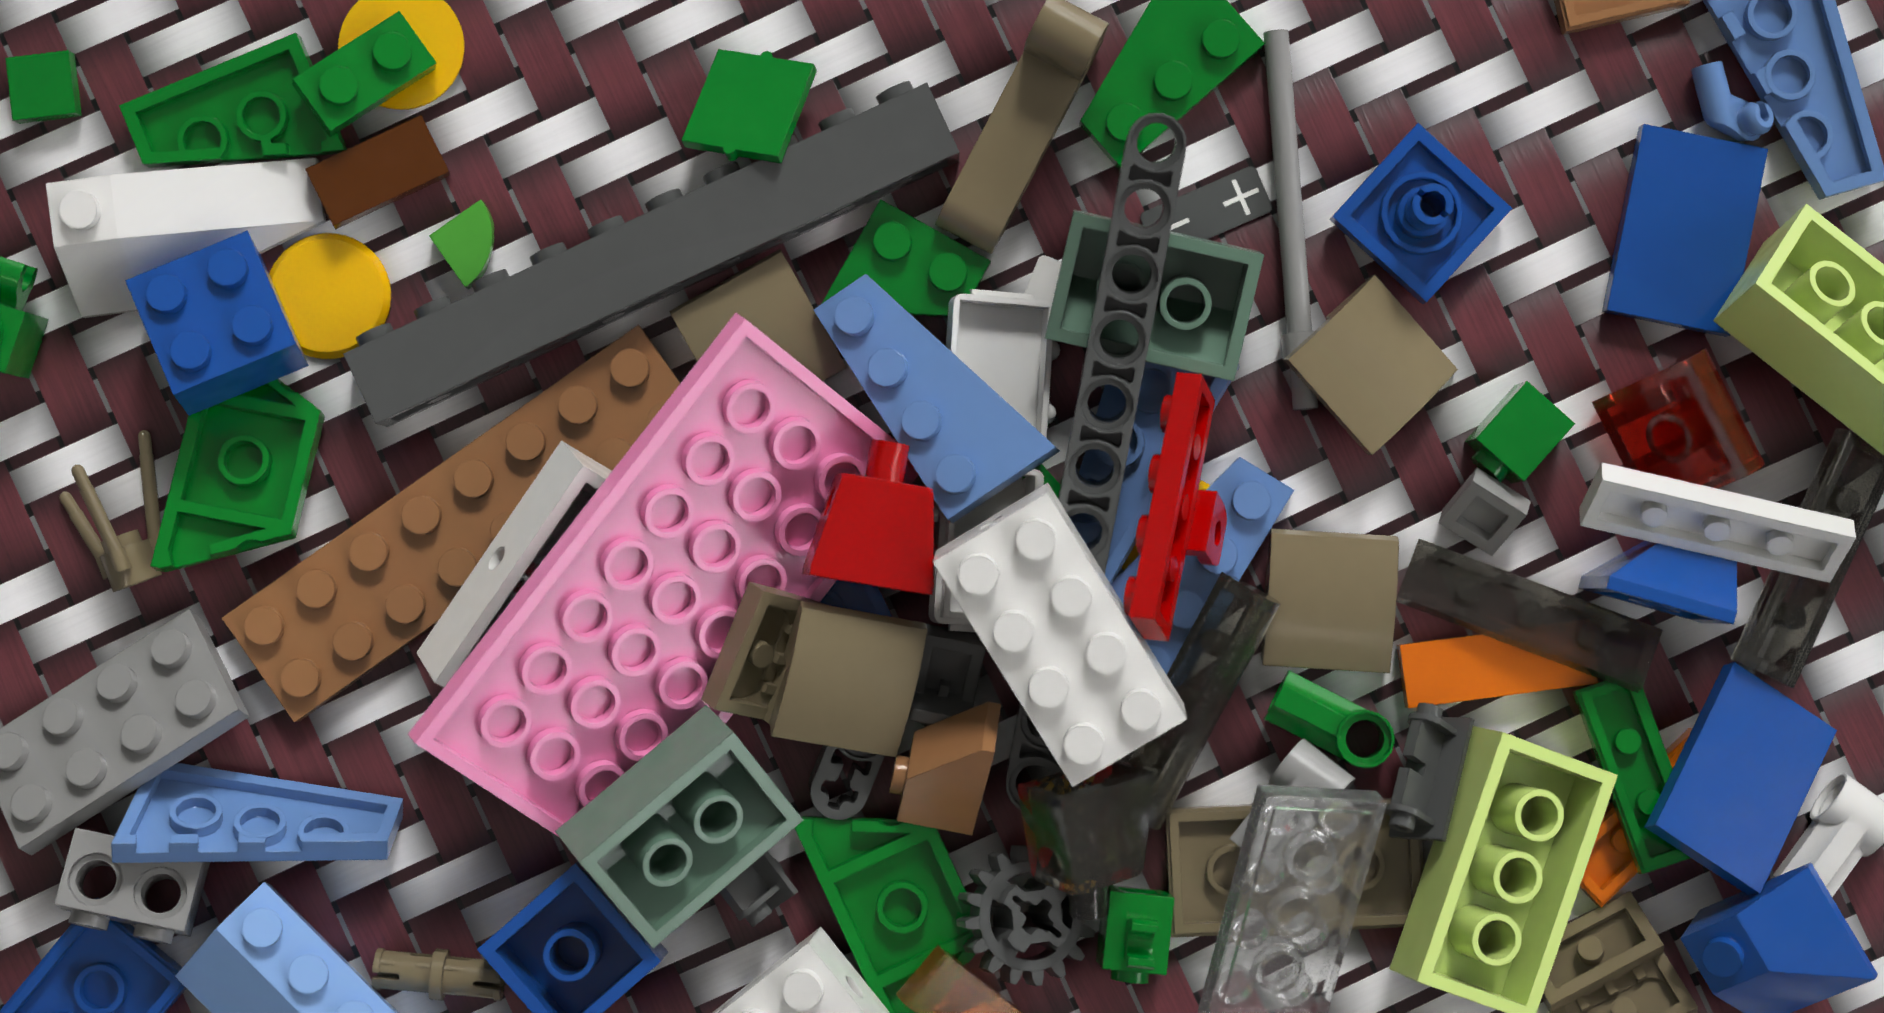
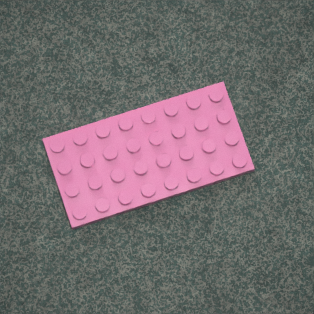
M735 313L408 735L415 744L558 836L555 832L558 828L702 707L707 705L701 700L749 581L818 602L823 599L837 580L804 575L802 571L834 477L839 473L865 476L871 439L898 442L749 321ZM907 458L903 483L912 484L918 473ZM707 705L725 724L733 715L732 713L714 710Z

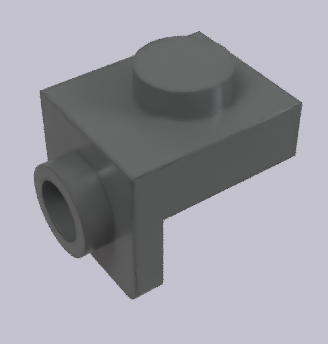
M926 624L927 636L908 719L918 721L926 727L974 708V700L986 647L978 634L948 631V628Z

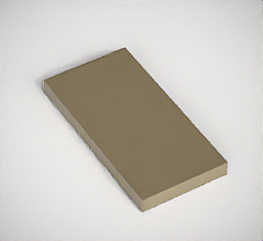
M1392 798L1341 800L1322 823L1315 822L1282 867L1273 874L1229 839L1256 804L1164 808L1168 892L1175 898L1171 938L1404 927L1424 870L1422 840L1391 838L1388 836L1390 816L1385 813V808L1387 804L1391 803Z

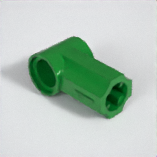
M1290 670L1287 671L1264 717L1265 721L1301 739L1305 738L1312 745L1342 759L1347 764L1361 768L1376 767L1386 761L1392 753L1395 743L1394 730L1389 721L1381 714L1367 710ZM1359 720H1367L1372 723L1379 734L1377 748L1373 753L1364 757L1355 756L1350 752L1346 744L1348 729Z

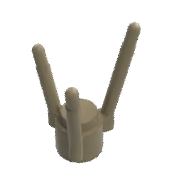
M147 430L139 432L138 442L148 539L142 540L138 529L116 536L95 488L91 484L84 467L81 465H74L71 472L102 542L73 496L67 491L62 492L59 496L60 502L67 511L69 518L95 558L103 580L108 578L113 592L162 575L161 571H156L151 567L161 522L151 434Z

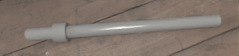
M1278 29L1266 31L1263 35L1287 333L1281 334L1282 359H1284L1314 331H1312L1289 31ZM1290 368L1293 410L1317 409V397Z

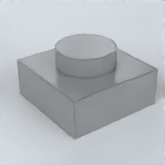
M1477 467L1443 508L1438 523L1493 556L1527 516L1531 501Z

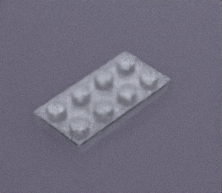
M1257 785L1198 1013H1328L1387 806L1386 801L1377 791Z

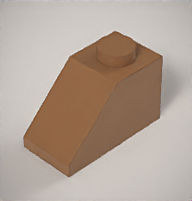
M986 702L914 731L908 757L896 755L889 793L901 795L897 821L973 835L995 753L1001 704Z

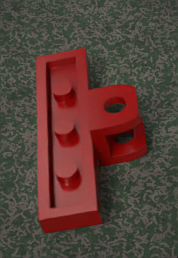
M1177 372L1173 394L1165 395L1161 405L1160 427L1165 435L1161 455L1154 454L1149 465L1148 486L1149 491L1153 493L1149 515H1142L1140 517L1136 531V548L1141 556L1137 576H1130L1128 578L1124 591L1125 614L1129 615L1130 620L1143 639L1169 642L1185 556H1197L1202 565L1217 566L1220 562L1227 525L1226 509L1217 491L1198 490L1215 405V399L1202 374Z

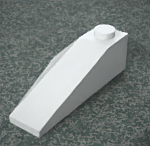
M307 158L110 174L46 183L54 249L80 316L89 318L138 311L125 280L247 230L258 251L262 254L325 223V208L305 170L319 163L318 159Z

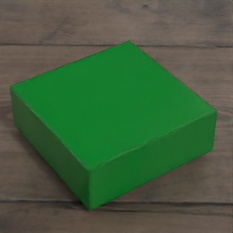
M65 50L5 58L13 121L23 124L82 116L74 53Z

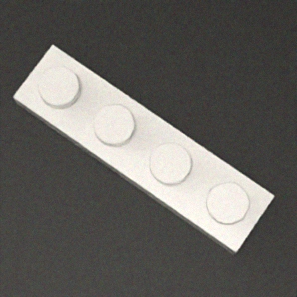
M1601 462L1579 508L1580 526L1829 583L1856 539L1854 520L1603 462Z

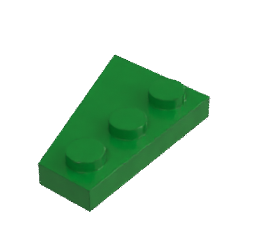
M1151 0L1085 111L1079 125L1120 171L1126 136L1130 126L1139 117L1148 113H1164L1179 121L1260 51L1265 43L1227 0ZM1152 123L1145 126L1137 138L1139 153H1143L1169 128L1161 123Z
M297 33L283 37L119 105L143 165L149 168L333 155L347 150L341 132L339 131L329 137L292 85L294 77L313 66L303 40Z

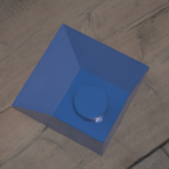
M1643 541L1582 575L1578 589L1700 623L1734 624L1737 614V561Z
M1811 862L1766 881L1761 894L1748 896L1744 892H1740L1700 909L1680 938L1713 995L1743 1013H1792L1875 980L1878 975Z

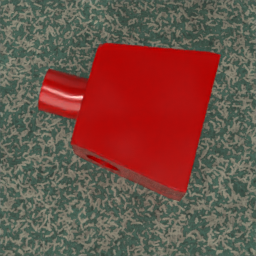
M871 439L865 476L848 473L835 475L807 553L802 574L917 594H933L934 494L933 488L903 483L909 445Z

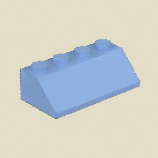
M263 882L211 933L175 975L211 1013H398L272 885Z

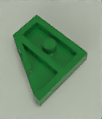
M880 199L822 303L864 274H867L911 315L948 318V305L951 298L959 294H970L971 289H977L991 264V260Z

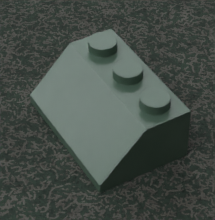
M1073 209L1045 339L1087 347L1111 220L1110 217ZM1132 223V224H1135V225H1137V226H1146V225H1141V224H1137V223ZM1171 231L1146 362L1234 381L1264 254L1252 249ZM1138 255L1121 257L1115 263L1112 270L1114 282L1120 288L1127 291L1142 288L1150 276L1148 262ZM1125 320L1109 322L1100 334L1102 346L1113 354L1129 352L1135 346L1138 339L1136 328Z
M705 705L555 832L578 862L651 947L655 948L799 825L803 819L735 733Z

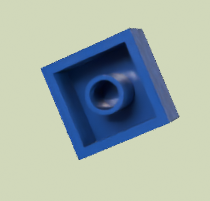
M248 230L125 280L171 391L189 416L309 366L262 256Z
M578 861L477 949L532 1013H603L656 967L668 953L661 942L655 948L651 947Z

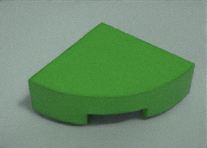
M480 199L429 235L464 287L468 290L472 287V283L482 278L485 274L494 246V222L485 202Z

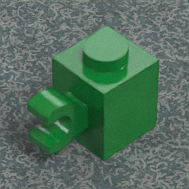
M0 257V372L29 379L49 321L47 318L23 311L35 283L38 269Z
M1104 884L1096 961L1102 969L1111 970L1110 979L1126 983L1147 984L1149 983V974L1167 975L1175 899L1169 892Z

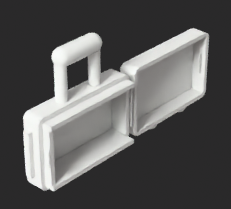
M971 289L970 294H959L952 297L948 305L946 347L1047 438L1048 424L1053 422L1056 417V409L1049 403L1051 363L1060 354L1059 344L1054 340L1045 339L1052 303L1044 300H1034V294ZM1036 469L1031 470L1024 475L1026 477L1023 480L1021 477L954 523L946 519L936 503L934 506V556L937 549L1043 486L1044 475L1042 472ZM934 565L933 594L929 598L930 620L938 624H948V631L976 632Z

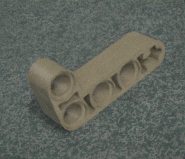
M1046 0L1027 37L1024 52L936 220V226L990 254L993 253L1102 45L1108 29V22L1065 0Z

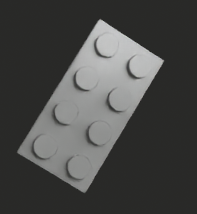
M187 609L0 728V808L20 850L32 856L250 717L199 615L191 609Z

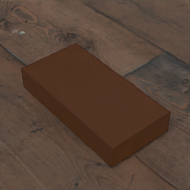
M422 115L305 169L335 230L451 176Z

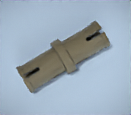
M378 948L372 967V972L378 973L377 976L372 977V988L374 990L391 989L424 992L429 994L430 1000L443 1001L446 995H457L501 1001L506 984L486 959L451 956L449 949L436 948L433 954Z

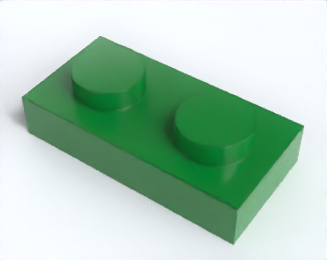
M398 11L294 77L292 85L328 136L331 137L434 71L437 63L404 16Z

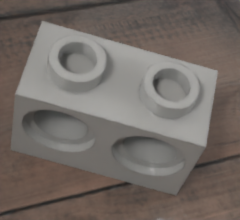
M75 828L54 902L59 908L71 912L68 923L107 931L110 920L135 925L133 937L169 945L172 944L174 934L191 937L210 862L112 863L111 843L115 836ZM98 866L112 867L116 873V884L112 892L101 899L87 898L84 893L83 882L88 872ZM171 879L177 881L181 889L178 904L168 912L156 913L151 911L147 904L149 889L160 880Z

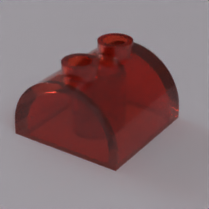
M1706 347L1663 365L1592 402L1625 468L1717 489L1747 477L1765 465Z

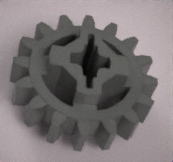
M1011 845L1010 861L1003 853L992 852L988 854L991 871L986 872L972 869L969 872V876L978 885L975 892H960L958 895V899L961 902L971 906L970 915L956 919V926L972 929L974 935L963 945L965 952L973 954L984 952L985 954L978 968L983 972L991 974L1001 968V981L1015 985L1023 975L1026 984L1041 986L1044 970L1052 977L1062 978L1066 976L1062 960L1066 957L1082 961L1085 955L1076 945L1078 938H1090L1095 935L1094 929L1083 924V915L1096 911V903L1089 902V906L1077 907L1069 912V887L1076 883L1089 882L1088 878H1069L1074 867L1070 864V858H1063L1062 869L1053 872L1059 858L1052 863L1053 849L1050 848L1038 877L1029 878L1023 887L1010 884L1007 880L1017 874L1031 872L1027 845ZM1015 902L1030 904L1027 913L1033 918L1032 923L1038 928L1023 926L1026 917L1020 911L1021 907ZM1060 903H1062V908H1063V919H1062L1061 904H1060ZM991 908H992V918H993V927H992V929H991V924H990V909H991ZM1036 943L1046 948L1043 952L1032 957H1015L1018 952L1024 953L1030 944Z

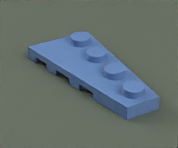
M864 274L813 309L897 442L910 446L908 453L909 461L925 486L933 488L934 500L946 519L951 523L956 522L1060 452L1057 447L867 274Z

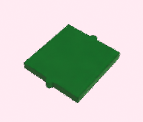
M718 49L681 141L684 147L725 154L730 161H734L738 157L782 163L817 73L815 65L773 58L772 53L769 51H765L761 55Z

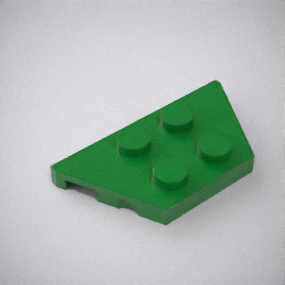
M276 379L200 412L188 415L151 567L156 571L170 572L295 539L325 419L322 411L298 392L289 388L280 379Z
M801 816L803 821L795 827V831L867 985L890 1013H927L932 1005L938 1002L951 986L953 979L963 966L969 963L975 955L965 952L963 948L967 940L974 936L972 929L956 926V919L970 915L971 906L964 904L958 899L960 892L967 891L938 829L888 818L850 817L848 819L835 820L827 817Z

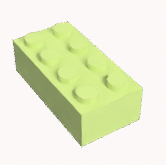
M1805 204L1762 244L1713 321L1884 455V264L1808 204Z
M1473 726L1446 841H1433L1389 969L1419 983L1505 1013H1537L1618 775L1507 733Z

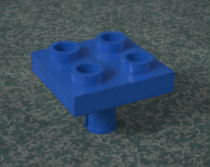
M1417 123L1329 220L1421 304H1425L1512 210V207L1424 127Z

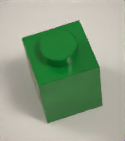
M1525 381L1514 385L1464 442L1476 451L1471 460L1479 469L1500 482L1506 478L1511 483H1518L1528 478L1575 423L1533 385Z

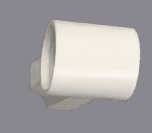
M1846 773L1836 776L1819 794L1810 811V818L1813 821L1773 876H1780L1811 862L1833 897L1861 857L1873 854L1884 844V801Z

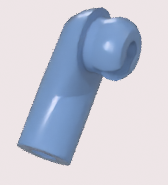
M1722 61L1704 64L1691 69L1703 119L1710 127L1738 141H1754L1760 135L1769 132L1774 122L1772 109L1761 100L1756 103L1748 102L1732 95Z

